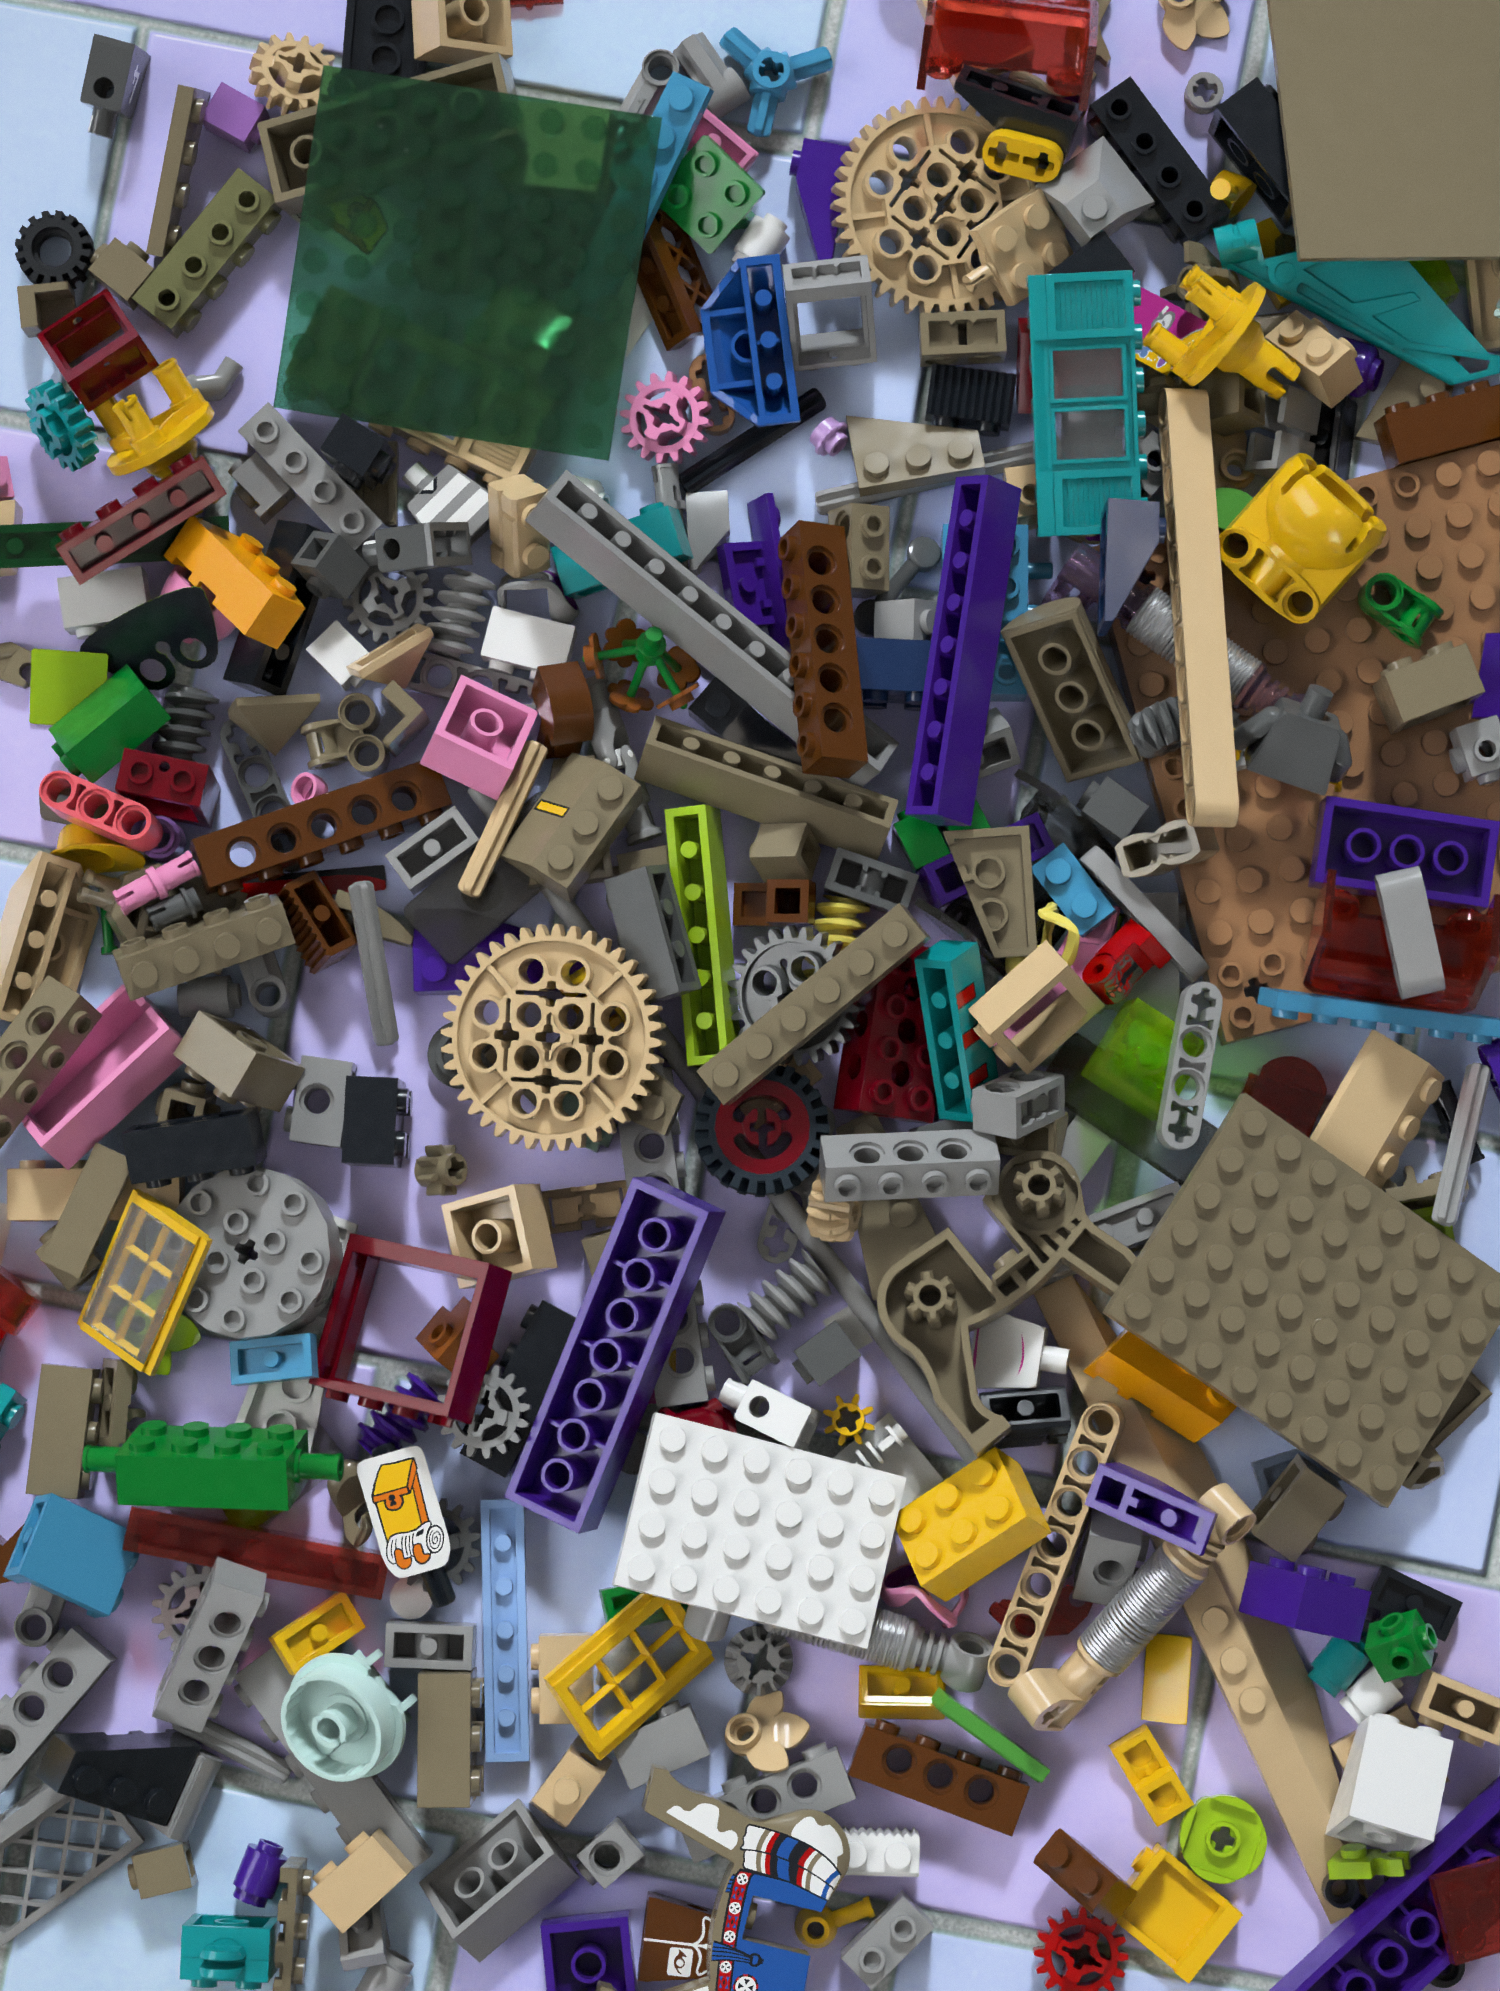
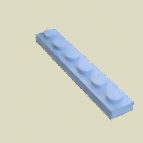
M481 1499L486 1762L530 1761L525 1507L509 1499Z

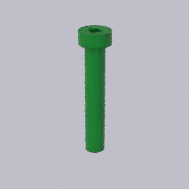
M100 908L104 945L101 947V955H113L112 951L118 949V946L114 945L113 930L105 917L107 911Z

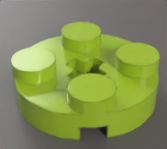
M1229 1794L1201 1797L1187 1810L1180 1823L1178 1841L1182 1857L1198 1876L1207 1881L1218 1884L1235 1882V1880L1241 1879L1255 1871L1264 1858L1267 1848V1835L1262 1819L1249 1803L1239 1797ZM1222 1827H1228L1229 1835L1234 1838L1233 1845H1225L1222 1851L1216 1850V1842L1211 1839V1834L1213 1831L1219 1832Z

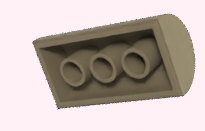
M1061 598L1037 606L1016 617L1001 630L1003 639L1067 783L1144 761L1145 757L1140 756L1137 747L1133 746L1129 737L1130 731L1127 724L1131 719L1130 713L1079 598Z

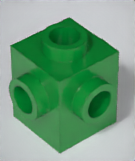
M1413 1609L1404 1613L1394 1612L1388 1614L1382 1620L1369 1623L1364 1650L1381 1679L1386 1683L1405 1676H1417L1432 1667L1434 1651L1438 1646V1640L1432 1625L1429 1623L1425 1624L1418 1610Z

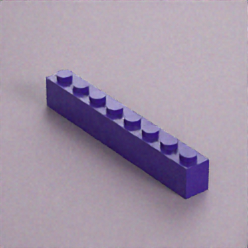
M991 475L956 477L905 809V815L937 826H971L1022 491L1021 488Z

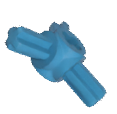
M736 27L728 30L719 42L720 47L745 68L743 76L750 82L748 92L754 97L746 129L749 134L762 138L771 135L778 103L785 101L789 90L797 88L796 81L833 69L830 52L824 46L789 57L787 51L779 53L772 51L769 47L761 50ZM772 70L773 74L778 76V80L771 82L770 78L765 76V71Z

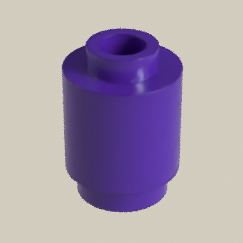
M261 1838L258 1844L249 1843L233 1881V1884L236 1886L233 1896L247 1904L265 1908L268 1899L274 1898L279 1886L280 1867L288 1860L282 1854L284 1847Z

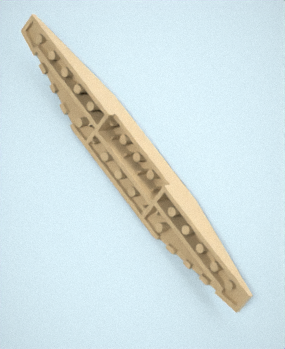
M1073 1275L1037 1290L1033 1295L1057 1346L1070 1349L1068 1369L1086 1407L1088 1408L1098 1402L1108 1401L1119 1406L1124 1413V1429L1114 1452L1112 1462H1120L1157 1478L1198 1502L1208 1490L1218 1485L1205 1454L1197 1443L1194 1444L1150 1415L1151 1409L1132 1397L1126 1400L1116 1393L1118 1388L1100 1376H1096L1093 1379L1082 1372L1117 1335ZM1097 1410L1092 1419L1097 1431L1103 1434L1110 1433L1114 1424L1113 1417L1105 1410ZM1147 1532L1154 1549H1158V1546L1165 1540ZM1243 1537L1231 1545H1226L1225 1549L1218 1553V1557L1211 1561V1565L1208 1567V1577L1196 1589V1592L1190 1595V1598L1185 1601L1182 1608L1330 1924H1333L1354 1912L1350 1907H1334L1324 1898L1321 1890L1323 1879L1329 1874L1327 1862L1340 1850L1341 1846L1351 1844V1842L1325 1835L1340 1784L1316 1689L1312 1680L1308 1677V1672L1287 1627L1238 1612L1250 1560L1255 1561ZM1356 1879L1359 1884V1893L1368 1898L1364 1879ZM1338 1880L1333 1883L1331 1888L1333 1895H1341L1345 1891V1882Z

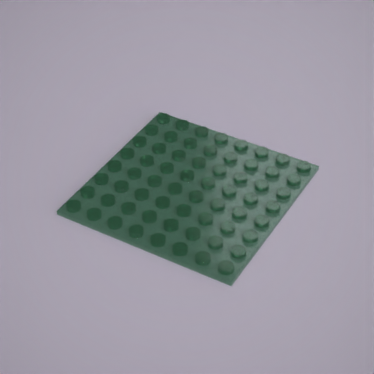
M323 65L273 407L340 418L342 413L355 421L609 461L663 118Z

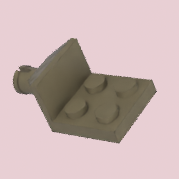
M146 864L144 867L121 874L118 878H111L96 873L94 870L87 869L81 882L97 887L100 892L79 887L76 900L95 905L107 911L105 917L120 944L136 937L143 936L147 939L161 934V931L158 933L155 931L153 923H151L145 907L162 901L159 897L125 916L120 909L121 907L118 906L112 891L118 890L144 876L147 868L153 866L156 869L162 866V864ZM197 876L168 892V897L179 893V887L181 886L184 889L193 886L204 910L197 912V918L195 919L189 916L176 922H186V924L203 919L204 914L219 908L230 910L244 905L248 895L241 891L225 897H219L218 892L207 895L201 878ZM222 969L212 973L221 975Z

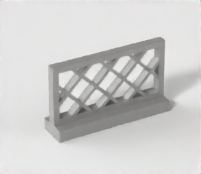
M45 1782L0 1814V1878L1 1872L27 1875L24 1897L0 1894V1902L22 1905L21 1918L18 1922L7 1930L0 1924V1943L2 1946L144 1843L145 1838L126 1814L108 1809L114 1817L104 1816V1807H100L99 1815L74 1812L76 1798L57 1793ZM70 1801L69 1811L58 1810ZM47 1817L67 1819L64 1841L38 1838L40 1823ZM72 1820L98 1823L95 1845L69 1842ZM103 1824L121 1826L130 1837V1840L119 1848L99 1846ZM32 1828H34L33 1837L23 1836ZM13 1842L32 1845L29 1866L3 1864L5 1848ZM37 1846L63 1849L59 1871L34 1868ZM67 1850L93 1853L91 1868L83 1874L64 1872ZM98 1854L108 1855L97 1863ZM32 1876L58 1879L56 1894L48 1900L29 1898ZM63 1880L72 1881L62 1889ZM27 1906L37 1907L26 1915Z

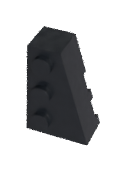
M166 1729L165 1732L144 1733L138 1730L129 1731L128 1734L107 1735L105 1732L53 1734L35 1775L57 1793L165 1826L201 1745L189 1736L174 1729Z

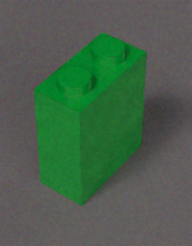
M126 664L48 729L56 740L51 748L60 757V761L71 774L77 777L83 774L89 782L95 783L122 760L124 748H137L167 723L171 717L152 692Z

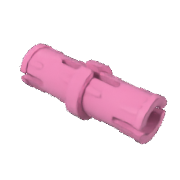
M187 850L184 854L156 869L153 866L147 868L144 876L118 890L115 889L112 891V894L118 906L121 907L122 913L127 916L130 912L158 897L160 900L167 898L170 890L196 876L202 875L196 861H193L192 854Z

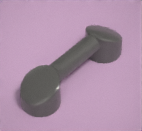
M923 536L912 540L908 546L907 560L889 581V591L877 595L875 599L865 600L857 606L854 612V624L859 634L865 637H874L875 602L896 600L918 572H930L937 567L941 558V550L935 540Z

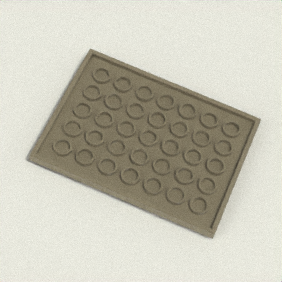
M1247 1093L1239 1094L1102 1313L1381 1507L1388 1508L1500 1325V1273Z

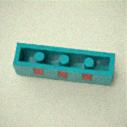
M941 939L914 958L939 1119L973 1122V1114L970 1107L972 1089L999 1077L995 1052L992 1050L994 1045L989 1048L973 1030L978 1021L968 1011L975 1002L986 994L978 942Z

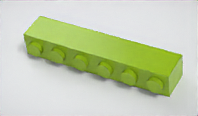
M706 804L664 809L670 873L702 986L700 990L681 995L687 1066L702 1067L737 1038L740 1031V1021L731 1019V1016L739 1011L738 1005L729 1003L730 997L737 996V989L728 985V981L736 980L735 970L732 967L734 955L721 812L719 808Z

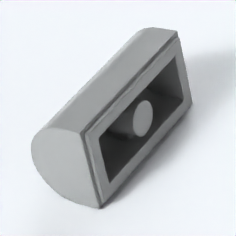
M200 1748L166 1825L148 1823L170 1839L187 1842L223 1760Z

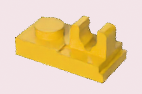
M341 1590L298 1617L268 1639L289 1674L296 1675L299 1669L317 1656L329 1653L366 1628L345 1591Z

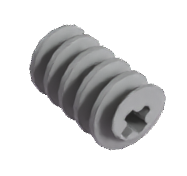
M451 567V570L456 574L444 575L442 582L451 590L438 592L437 598L445 606L433 607L431 614L440 622H430L427 624L431 628L434 638L431 639L426 650L438 656L464 662L459 658L460 655L474 654L475 651L465 642L466 638L480 637V633L471 627V623L485 622L486 620L476 610L477 606L491 605V601L483 596L482 592L483 590L496 591L497 586L476 573Z
M801 1249V1253L805 1263L802 1264L793 1258L787 1261L791 1271L790 1275L780 1269L774 1272L778 1283L777 1286L764 1280L761 1282L764 1292L763 1297L753 1291L747 1294L751 1304L750 1308L737 1302L738 1306L760 1333L773 1341L779 1338L775 1328L776 1324L787 1330L792 1327L788 1316L789 1313L800 1319L805 1317L801 1303L805 1302L813 1308L819 1305L815 1295L816 1291L827 1297L832 1294L828 1284L829 1279L804 1249Z

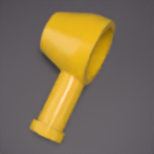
M1224 169L1210 183V193L1215 199L1224 201L1230 209L1228 217L1232 218L1248 204L1255 193L1257 185L1243 175Z
M869 1895L863 1897L861 1901L834 1911L826 1905L822 1912L802 1908L795 1918L794 1929L797 1938L802 1944L810 1948H822L829 1945L834 1940L839 1927L866 1917L873 1918L876 1916ZM812 1922L821 1923L824 1927V1932L820 1936H812L807 1929L809 1924Z

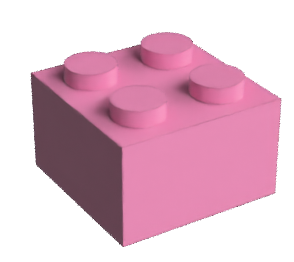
M461 675L419 764L494 800H498L523 749L538 711Z

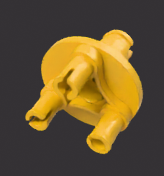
M1197 264L1194 265L1192 271L1190 270L1186 274L1179 287L1188 291L1184 297L1187 301L1192 302L1210 316L1204 328L1193 343L1185 344L1165 329L1161 323L1157 322L1144 337L1143 345L1170 364V371L1190 386L1200 383L1217 367L1222 372L1239 373L1258 389L1267 392L1269 397L1278 400L1285 394L1286 390L1280 382L1267 372L1274 368L1294 382L1301 369L1296 362H1292L1286 354L1265 339L1261 324L1253 319L1265 298L1266 289L1259 283L1253 282L1239 294L1229 285L1223 287L1201 270Z
M172 357L163 361L151 371L171 400L169 409L150 419L139 403L136 394L127 396V402H125L124 398L117 402L113 396L93 409V412L109 435L107 442L114 451L106 462L113 475H126L145 468L149 474L162 479L172 473L168 466L188 453H191L194 459L197 457L198 441L194 436L208 425L215 412L209 402L204 399L199 389L192 388L179 367L176 358ZM202 509L201 511L194 514V516L204 512V510Z

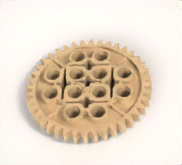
M926 96L917 101L916 109L910 100H906L901 105V112L893 105L886 111V118L881 114H877L871 120L873 127L866 124L859 131L861 138L854 137L848 145L853 152L845 151L840 160L846 166L839 167L834 173L843 182L835 183L831 187V192L841 197L830 204V209L841 212V215L836 217L831 222V225L837 228H844V232L835 239L836 243H848L850 246L843 253L842 258L867 255L871 281L878 285L875 297L879 298L886 292L890 293V307L903 300L905 314H909L916 306H919L920 313H931L933 308L935 313L948 312V310L950 312L964 311V308L966 311H978L980 305L985 310L990 309L995 305L994 298L1000 302L1003 300L998 288L988 280L974 292H970L965 287L968 283H963L962 280L964 275L969 274L975 269L971 263V255H979L975 243L972 241L963 249L958 258L957 255L969 240L970 228L975 227L982 221L989 210L990 213L985 220L1032 188H1035L1038 182L1000 173L999 180H993L987 176L984 170L985 163L982 158V148L988 136L997 129L982 115L976 116V110L970 104L962 111L959 98H955L946 108L943 96H938L933 101L932 107ZM951 137H957L965 143L966 154L955 152L950 143ZM999 142L995 149L998 150V157L1005 159L1006 155L1011 152L1007 151V144L1004 142ZM893 145L904 146L908 150L909 161L899 160L893 152ZM923 158L922 163L911 177L912 181L910 182V187L907 190H904L895 199L893 204L889 206L893 198L901 189L903 177L905 175H908L913 169H915L918 163ZM962 168L967 169L969 172L964 183L958 179L960 175L959 170ZM927 170H934L940 174L943 180V187H935L928 181ZM871 177L880 179L886 187V194L880 195L875 193L870 187L869 179ZM950 193V196L943 204V214H940L930 223V220L937 212V202L942 201ZM961 196H968L975 202L976 213H969L962 207ZM904 203H910L918 209V221L911 220L905 215L903 210ZM938 229H944L951 234L953 238L952 246H945L939 241L937 237ZM915 234L922 237L920 241L921 246L917 249L910 245ZM881 236L892 239L896 246L895 254H889L881 248L879 243ZM914 262L925 264L930 273L929 280H923L915 274L913 269Z
M537 924L535 937L529 928H520V941L513 934L506 933L504 934L505 947L498 942L492 941L489 943L492 956L478 952L476 957L480 967L472 965L464 967L470 980L456 979L454 982L462 991L461 996L448 995L447 999L457 1007L455 1011L443 1012V1017L452 1021L453 1026L441 1030L442 1035L452 1038V1043L441 1047V1052L453 1054L454 1059L444 1065V1068L457 1070L458 1072L449 1083L451 1086H464L465 1089L457 1097L459 1101L473 1100L467 1112L469 1115L484 1113L480 1126L489 1127L496 1122L494 1136L502 1137L510 1130L509 1143L512 1145L518 1144L524 1137L526 1149H535L540 1140L542 1151H552L556 1140L560 1151H568L571 1139L577 1148L586 1147V1134L593 1142L602 1141L601 1128L608 1134H615L617 1129L614 1119L623 1124L629 1123L631 1120L626 1109L635 1111L642 1109L636 1096H651L652 1094L650 1089L644 1084L645 1080L659 1079V1076L650 1067L651 1064H661L664 1062L662 1057L654 1054V1048L666 1045V1041L655 1037V1032L666 1028L665 1023L653 1021V1016L663 1010L662 1006L649 1005L648 1002L657 992L655 989H642V986L649 978L647 974L633 975L639 964L637 960L631 959L624 963L622 962L626 949L618 947L610 953L612 940L605 937L596 945L597 932L588 930L581 939V928L578 926H571L566 935L563 924H554L550 935L546 925ZM534 960L540 961L544 970L543 977L537 983L531 982L527 975L528 966ZM580 962L585 967L586 976L584 981L576 986L569 978V971L573 964ZM556 986L557 989L563 990V992L587 994V997H563V999H556L554 1002L553 999L547 998V996L524 995V991L547 992L548 990L555 989ZM493 1001L499 1008V1017L495 1023L490 1025L484 1019L483 1011L486 1004ZM532 1003L537 1004L541 1010V1019L534 1027H531L525 1020L526 1009ZM574 1005L579 1006L584 1015L582 1024L576 1029H573L567 1022V1013ZM617 1007H620L626 1014V1023L619 1031L612 1029L609 1024L610 1013ZM512 1027L513 1031H519V1039L513 1040L510 1043L509 1040L503 1039V1032L511 1030ZM596 1029V1034L603 1036L604 1042L603 1045H596L594 1052V1045L587 1044V1035H593ZM558 1033L560 1034V1041L555 1043L546 1042V1034ZM488 1044H491L497 1052L496 1062L490 1068L486 1067L481 1060L482 1050ZM530 1046L534 1047L539 1054V1062L532 1070L526 1068L523 1063V1054ZM572 1048L576 1049L581 1055V1065L575 1072L569 1071L564 1061L565 1055ZM615 1050L622 1055L624 1060L623 1069L616 1075L612 1074L607 1068V1058ZM552 1073V1076L559 1077L560 1080L582 1081V1085L559 1084L558 1086H552L550 1089L548 1085H543L542 1082H523L519 1078H543V1076H549ZM528 1089L535 1094L537 1099L536 1108L531 1113L525 1112L520 1102L521 1096ZM569 1092H573L579 1099V1108L572 1116L565 1113L562 1106L563 1098Z

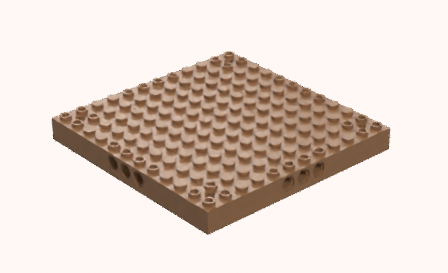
M1500 440L1345 480L1369 503L1374 510V516L1380 518L1386 525L1387 532L1381 545L1323 609L1307 623H1293L1276 612L1239 580L1221 560L1227 638H1230V641L1233 640V643H1237V646L1240 645V648H1244V651L1247 650V653H1251V656L1254 655V658H1258V661L1262 663L1250 682L1232 704V710L1239 713V719L1245 722L1265 707L1274 706L1281 697L1302 703L1310 684L1323 686L1334 694L1327 712L1333 713L1338 717L1341 729L1348 735L1352 756V766L1342 779V791L1334 792V784L1329 783L1325 796L1247 769L1237 771L1239 815L1236 826L1234 828L1213 827L1220 850L1206 861L1194 864H1179L1173 870L1181 901L1186 904V920L1194 949L1203 957L1210 968L1202 975L1203 982L1214 984L1220 990L1223 997L1218 1028L1221 1046L1314 1022L1311 1021L1312 1014L1299 1012L1298 1020L1272 1016L1273 1008L1257 1004L1252 996H1245L1244 990L1250 987L1248 981H1254L1256 987L1263 986L1385 1003L1401 999L1395 980L1378 898L1308 887L1319 806L1326 796L1500 821V780L1479 786L1477 779L1465 783L1462 773H1455L1449 757V750L1453 749L1449 733L1456 727L1478 721L1471 718L1473 703L1391 735L1372 688L1381 678L1380 672L1386 670L1388 664L1411 656L1414 663L1421 660L1420 657L1428 654V649L1448 641H1452L1454 647L1467 643L1476 669L1479 672L1485 634L1500 633ZM1238 533L1230 534L1228 538L1229 548L1236 554L1242 555L1247 553V539ZM1166 536L1164 543L1157 545L1142 573L1144 578L1151 577L1152 579L1147 586V590H1142L1140 584L1135 585L1108 632L1131 718L1134 714L1141 712L1145 707H1149L1157 701L1160 702L1168 697L1178 696L1176 667H1174V664H1170L1169 660H1165V657L1161 658V654L1157 655V653H1154V650H1151V647L1148 648L1147 645H1144V642L1141 643L1140 640H1137V637L1134 638L1133 635H1130V632H1126V628L1155 588L1159 587L1160 590H1163V593L1166 592L1171 598ZM1100 545L1091 547L1087 555L1097 595L1099 590ZM1390 573L1416 592L1433 600L1443 609L1444 614L1441 619H1435L1421 638L1423 644L1420 649L1413 648L1400 641L1386 627L1365 614L1360 608L1358 592L1361 586L1374 575ZM1374 585L1372 587L1371 596L1377 604L1388 605L1390 602L1389 591L1381 585ZM1303 591L1293 593L1292 602L1296 609L1302 612L1312 610L1313 601L1309 594ZM1418 614V616L1416 617V619H1415L1414 622L1412 623V627H1413V625L1415 624V622L1417 621V619L1420 617V614ZM1181 748L1162 757L1145 758L1143 763L1160 825L1162 826L1174 820L1187 819ZM1479 749L1480 754L1486 757L1485 752ZM1500 828L1488 908L1480 913L1429 905L1446 986L1500 972Z

